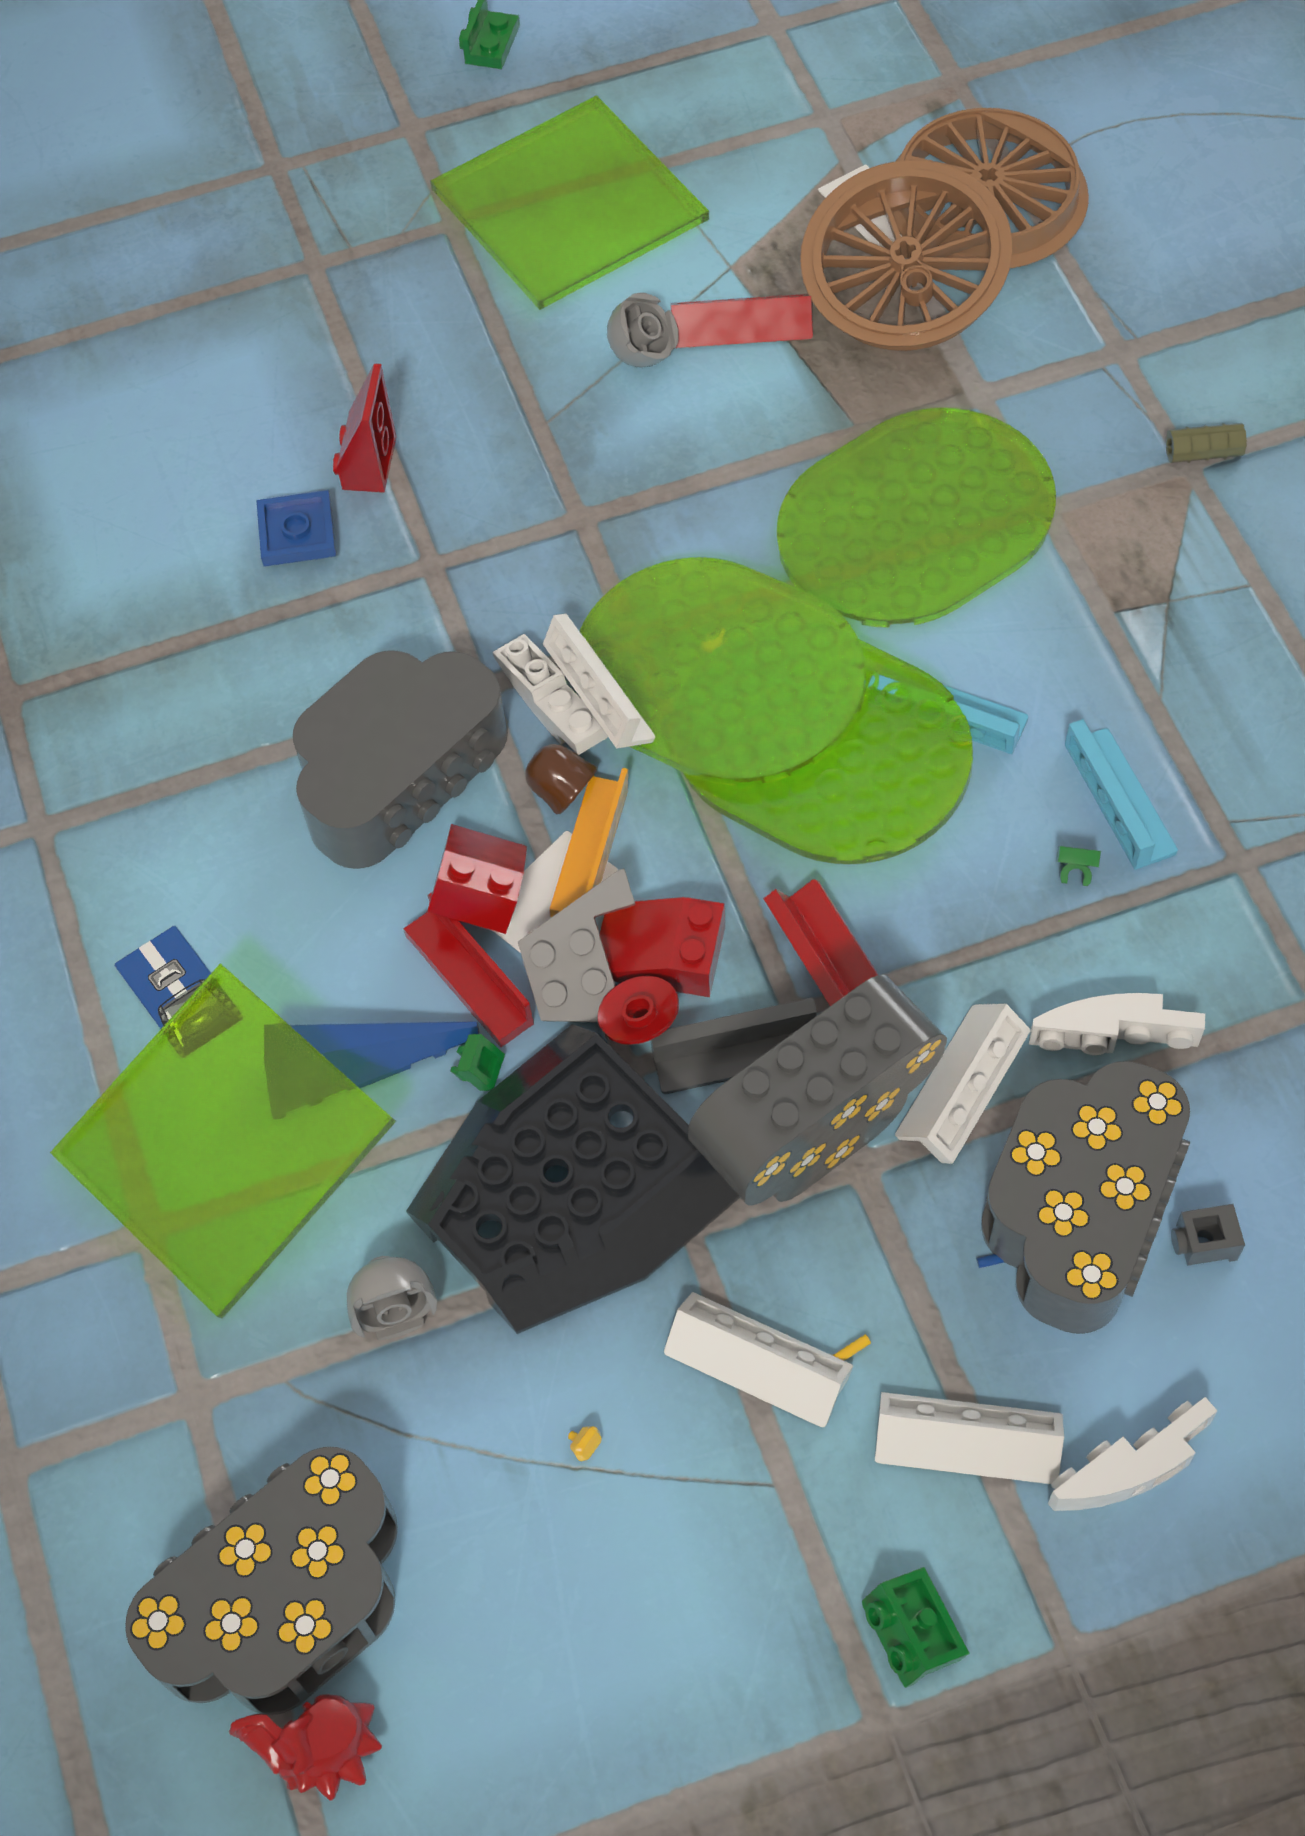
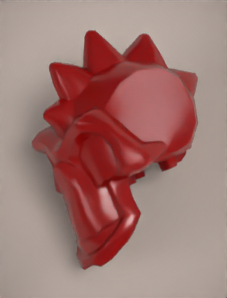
M319 1695L314 1699L312 1705L307 1701L302 1705L304 1712L298 1719L290 1720L282 1728L275 1724L267 1714H253L231 1723L230 1735L239 1738L240 1741L257 1753L273 1774H279L287 1782V1789H298L300 1793H304L315 1786L321 1794L331 1801L336 1797L341 1779L359 1786L365 1784L366 1775L361 1757L378 1752L382 1748V1744L368 1728L375 1709L374 1705L371 1703L349 1702L339 1695Z

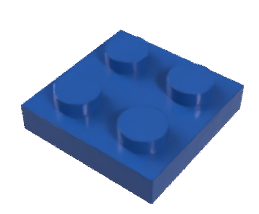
M329 490L256 500L260 553L264 567L336 557Z

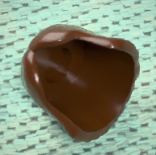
M550 744L542 747L533 755L526 767L525 778L532 791L542 798L555 814H561L584 789L597 772L598 767L562 745Z

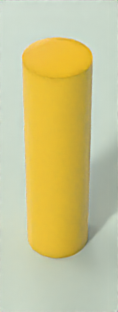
M864 1334L832 1356L845 1361L870 1345L871 1341Z

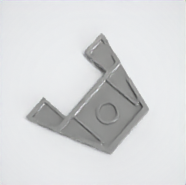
M624 868L613 873L518 941L541 1021L598 1022L599 1006L606 994L615 987V983L595 918L636 905Z

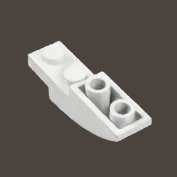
M525 634L493 651L495 660L513 687L560 745L566 742L577 755H580L608 738L582 699L567 685L563 672Z
M1125 993L1091 997L1057 1007L1034 1018L1029 1036V1045H1038L1042 1049L1057 1051L1063 1048L1082 1050L1089 1055L1113 1053L1117 1039H1125L1128 1043L1138 1045L1148 1042L1164 1043L1176 1049H1186L1191 1046L1198 1047L1205 1030V1014L1162 1009L1163 994Z
M1206 1397L1194 1406L1189 1401H1186L1170 1414L1168 1420L1171 1424L1158 1433L1155 1428H1152L1143 1434L1133 1444L1137 1449L1136 1451L1124 1437L1113 1445L1107 1440L1102 1442L1086 1457L1090 1462L1077 1473L1073 1468H1069L1051 1484L1055 1490L1051 1494L1048 1505L1053 1511H1073L1102 1507L1147 1492L1169 1480L1189 1466L1196 1452L1187 1442L1211 1424L1217 1413L1216 1408Z

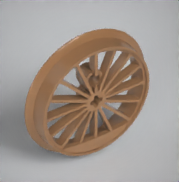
M973 108L944 115L921 128L909 140L903 152L896 159V161H932L924 159L931 154L945 162L942 164L966 172L987 187L1019 230V232L1011 233L1012 260L1010 269L1037 262L1061 249L1077 233L1087 213L1089 202L1088 186L1072 147L1054 128L1035 117L1021 112L1000 108ZM978 139L981 161L965 140ZM985 139L1000 140L991 163L988 160ZM1007 141L1019 144L1000 161ZM953 144L963 157L944 146ZM1030 149L1038 153L1018 161ZM1049 163L1055 167L1054 169L1033 170ZM1064 182L1067 190L1041 185V183ZM1031 197L1061 203L1062 205L1058 210L1053 211ZM937 200L916 205L913 238L916 239L929 216L925 211L933 209ZM951 202V206L938 217L925 241L962 213L964 209ZM1014 204L1042 219L1043 222L1030 226ZM909 207L892 212L899 233L903 237L907 235ZM970 219L961 226L965 227L964 231L956 230L938 246L973 235L971 232L974 225L977 224L976 220ZM984 243L943 258H990L991 252L989 244Z
M902 160L884 163L866 169L844 181L822 201L814 212L806 228L801 247L803 281L812 302L819 312L835 327L854 339L873 347L896 351L918 350L935 346L967 329L989 308L1000 293L1008 276L1012 260L1010 225L1002 206L990 190L980 181L962 170L946 164L925 160ZM937 200L916 239L913 238L916 205ZM947 202H952L964 209L962 213L925 241ZM909 207L907 235L901 237L892 212ZM886 214L895 241L892 242L871 219ZM970 219H975L983 230L982 232L938 246ZM861 224L883 247L846 233L844 230ZM836 240L873 256L826 254L831 241ZM984 243L989 244L991 252L990 258H943ZM826 267L871 268L827 283L824 276V268ZM941 270H984L986 272L980 284L976 285ZM932 279L968 293L970 297L960 306H957ZM876 280L845 305L834 295V293ZM901 283L898 324L887 325L878 323ZM917 283H921L924 288L917 291L909 289L910 286L912 288L916 287ZM889 284L869 320L854 313V311ZM932 296L949 311V313L934 320H931L926 307V303L931 300ZM906 303L911 306L920 307L924 323L904 325Z

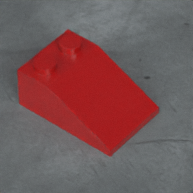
M374 363L349 410L346 425H341L339 440L341 450L340 453H335L333 471L335 475H339L342 490L385 493L396 442V432L382 364Z
M451 824L427 912L506 934L519 897L525 869L527 846Z
M688 897L635 901L636 905L604 915L600 937L614 982L622 983L639 976H654L669 982L676 992L710 997L725 931V903Z

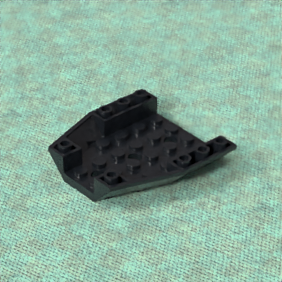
M572 1024L477 1101L406 1212L433 1243L437 1240L441 1242L484 1289L489 1304L515 1333L519 1334L646 1280L740 1197L689 1141V1125L596 1032ZM619 1111L628 1112L634 1118L632 1123L624 1128L613 1126L609 1120L613 1114ZM555 1165H561L569 1171L568 1176L563 1181L553 1183L544 1177L547 1169ZM489 1220L499 1222L502 1225V1230L496 1237L486 1239L478 1234V1229L484 1222Z

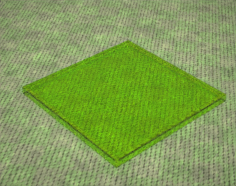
M597 95L430 180L431 189L539 310L709 220V210Z
M220 963L50 1153L217 1317L223 1319L395 1124L396 1120Z

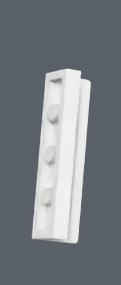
M567 614L553 615L543 645L616 749L653 743L655 739L654 733Z
M977 1004L970 1008L941 1060L934 1068L896 1131L895 1136L899 1140L920 1141L941 1163H954L1031 1031L1007 1004Z
M694 1292L678 1308L664 1349L665 1355L822 1428L827 1425L837 1396L848 1381L853 1365Z
M881 1392L875 1461L880 1464L1052 1484L1059 1477L1064 1442L1063 1414Z

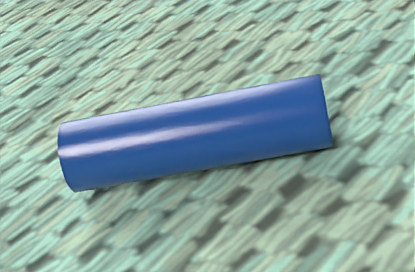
M995 1254L976 1258L979 1268L1004 1263Z

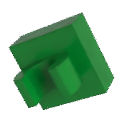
M1058 846L1056 862L1068 863L1060 871L1061 883L1067 884L1068 874L1072 869H1080L1083 873L1082 885L1089 886L1092 880V873L1087 866L1099 867L1101 851Z
M469 1034L466 1044L457 1049V1053L461 1056L458 1067H451L450 1072L460 1080L470 1082L480 1091H491L495 1087L505 1053L482 1034Z

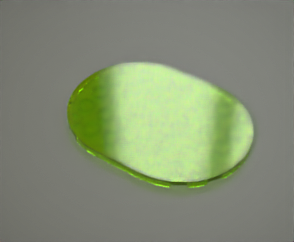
M930 408L900 414L876 425L819 460L793 483L782 502L777 520V544L780 561L787 576L798 591L814 605L833 616L839 617V615L861 621V625L887 628L891 624L913 622L914 625L933 621L958 609L1025 565L1038 552L1045 542L1054 518L1056 507L1054 478L1047 461L1038 448L1021 432L996 418L956 408Z
M690 557L661 562L640 570L611 588L591 609L579 630L655 735L653 743L629 747L686 774L717 784L737 785V782L761 781L762 784L791 776V772L811 762L813 764L817 763L829 754L850 731L859 715L865 697L866 666L862 647L856 633L843 615L824 600L806 591L732 561L707 557Z
M806 624V628L773 626L753 631L752 636L742 639L733 645L729 642L714 652L693 673L680 695L675 710L674 747L680 768L696 794L710 807L724 816L798 855L816 861L833 864H864L888 859L911 850L934 835L951 818L964 798L972 775L973 745L970 727L966 716L963 715L951 692L942 683L923 670L854 636L824 626ZM874 675L875 682L872 686L868 687V684L872 676ZM879 675L899 681L886 685L882 691L877 690ZM898 689L894 694L888 693L892 690Z

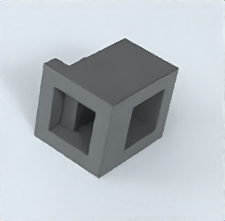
M1234 1204L1181 1212L1176 1224L1177 1228L1171 1230L1174 1251L1177 1255L1184 1254L1187 1266L1226 1259L1229 1262L1237 1261L1245 1246ZM1198 1237H1205L1209 1242L1199 1243Z

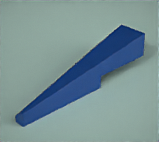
M478 1022L265 1025V1064L274 1120H282L287 1118V1113L310 1105L315 1107L322 1104L323 1099L347 1089L350 1092L408 1070L411 1068V1064L433 1056L436 1059L446 1055L448 1049L466 1043L469 1034H479Z

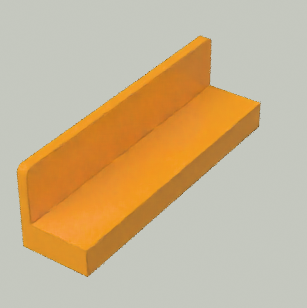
M622 768L618 781L593 776L588 782L549 909L550 917H553L601 883L628 793L627 768Z

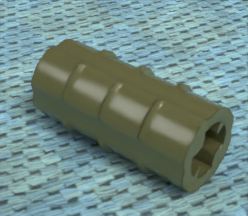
M1222 423L1221 425H1204L1192 428L1186 426L1182 429L1168 430L1166 437V453L1170 463H1190L1197 460L1208 461L1209 459L1244 456L1247 446L1246 430L1243 423Z

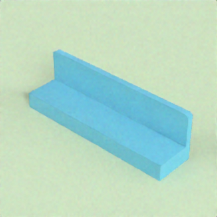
M885 666L881 675L874 673L868 684L869 704L1009 754H1013L1028 721V715L891 666Z
M1084 719L1070 723L1065 747L1134 870L1175 856L1178 851L1175 843L1110 730L1104 728L1091 733Z

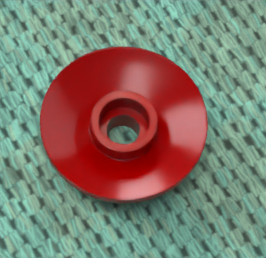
M654 976L634 977L618 984L606 994L598 1009V1023L602 1032L614 1042L627 1045L644 1043L658 1037L672 1025L678 1014L679 998L674 987L662 978Z

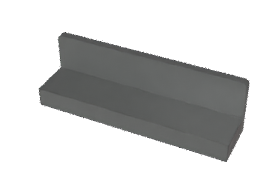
M813 997L667 1029L664 1033L651 1040V1051L662 1093L670 1094L728 1081L817 1016V1010Z

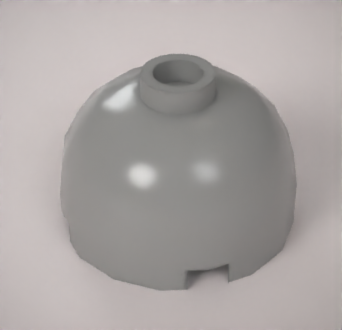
M647 293L632 294L612 311L608 320L607 339L615 355L625 364L639 368L651 367L671 355V351L678 344V327L670 310L664 312L658 305L661 301L653 295Z
M376 1257L354 1275L348 1286L347 1311L351 1328L358 1336L364 1338V1331L375 1332L377 1340L404 1336L425 1324L423 1316L430 1309L433 1315L437 1311V1299L428 1275L415 1262L405 1258Z

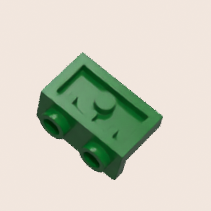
M478 0L475 7H471L467 27L461 30L459 36V47L464 51L465 64L502 69L520 27L519 15L488 11L487 0Z
M925 1567L880 1583L862 1600L866 1619L880 1639L887 1653L890 1667L898 1675L905 1688L914 1685L923 1676L959 1662L970 1654Z

